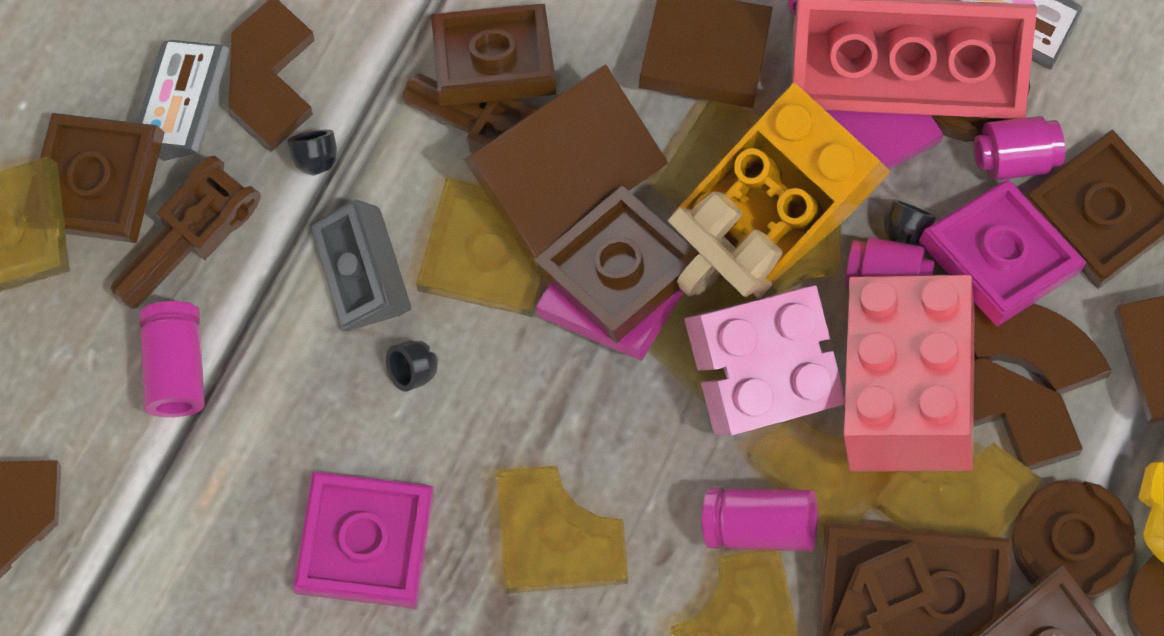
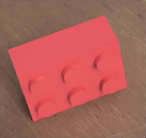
M972 275L850 277L844 440L850 471H973L975 311Z

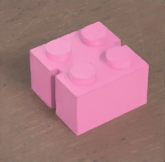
M816 285L796 288L684 318L697 370L724 368L726 379H711L701 382L714 435L732 436L845 405V394L834 352L821 351L819 341L830 339Z

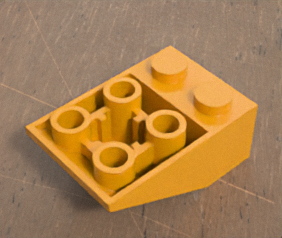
M794 82L679 207L693 210L699 202L712 192L716 191L725 194L743 213L724 235L736 249L753 230H759L783 251L772 271L765 277L772 284L845 221L891 171Z

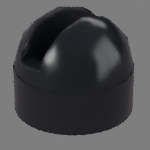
M333 130L309 131L292 136L287 140L291 159L296 168L304 174L311 176L321 174L331 169L336 161L337 146Z
M893 199L885 218V232L890 241L894 242L898 239L901 231L908 234L905 243L918 246L921 244L919 239L926 228L934 224L937 217L919 207Z
M408 340L393 345L388 349L386 353V368L393 384L401 391L407 392L424 386L434 378L438 369V358L434 352H430V346L425 342Z

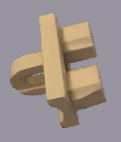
M712 192L699 202L693 210L679 207L668 220L699 252L681 273L677 283L687 296L699 295L722 275L744 297L753 293L757 298H761L772 286L765 277L772 271L783 251L759 230H753L736 249L724 235L743 213L721 192Z

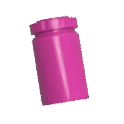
M162 301L145 306L139 312L140 326L142 327L140 339L145 412L152 416L174 418L189 416L202 411L205 407L201 330L198 326L200 324L199 308L192 303L183 301Z
M709 487L702 506L701 521L706 547L713 549H722L725 546L728 549L813 551L818 530V505L814 490L730 488L725 491L723 487Z

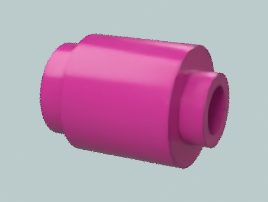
M1042 116L988 122L983 126V134L974 138L976 165L980 171L986 170L992 181L1048 174L1052 167L1062 166L1065 160V140L1059 122L1057 120L1046 121Z
M872 237L868 238L867 243L853 240L847 265L845 287L849 288L850 277L933 276L935 261L924 259L925 247Z

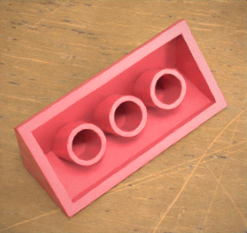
M798 0L793 29L792 84L795 82L824 110L1008 119L1025 118L1037 6L1036 4L948 0Z

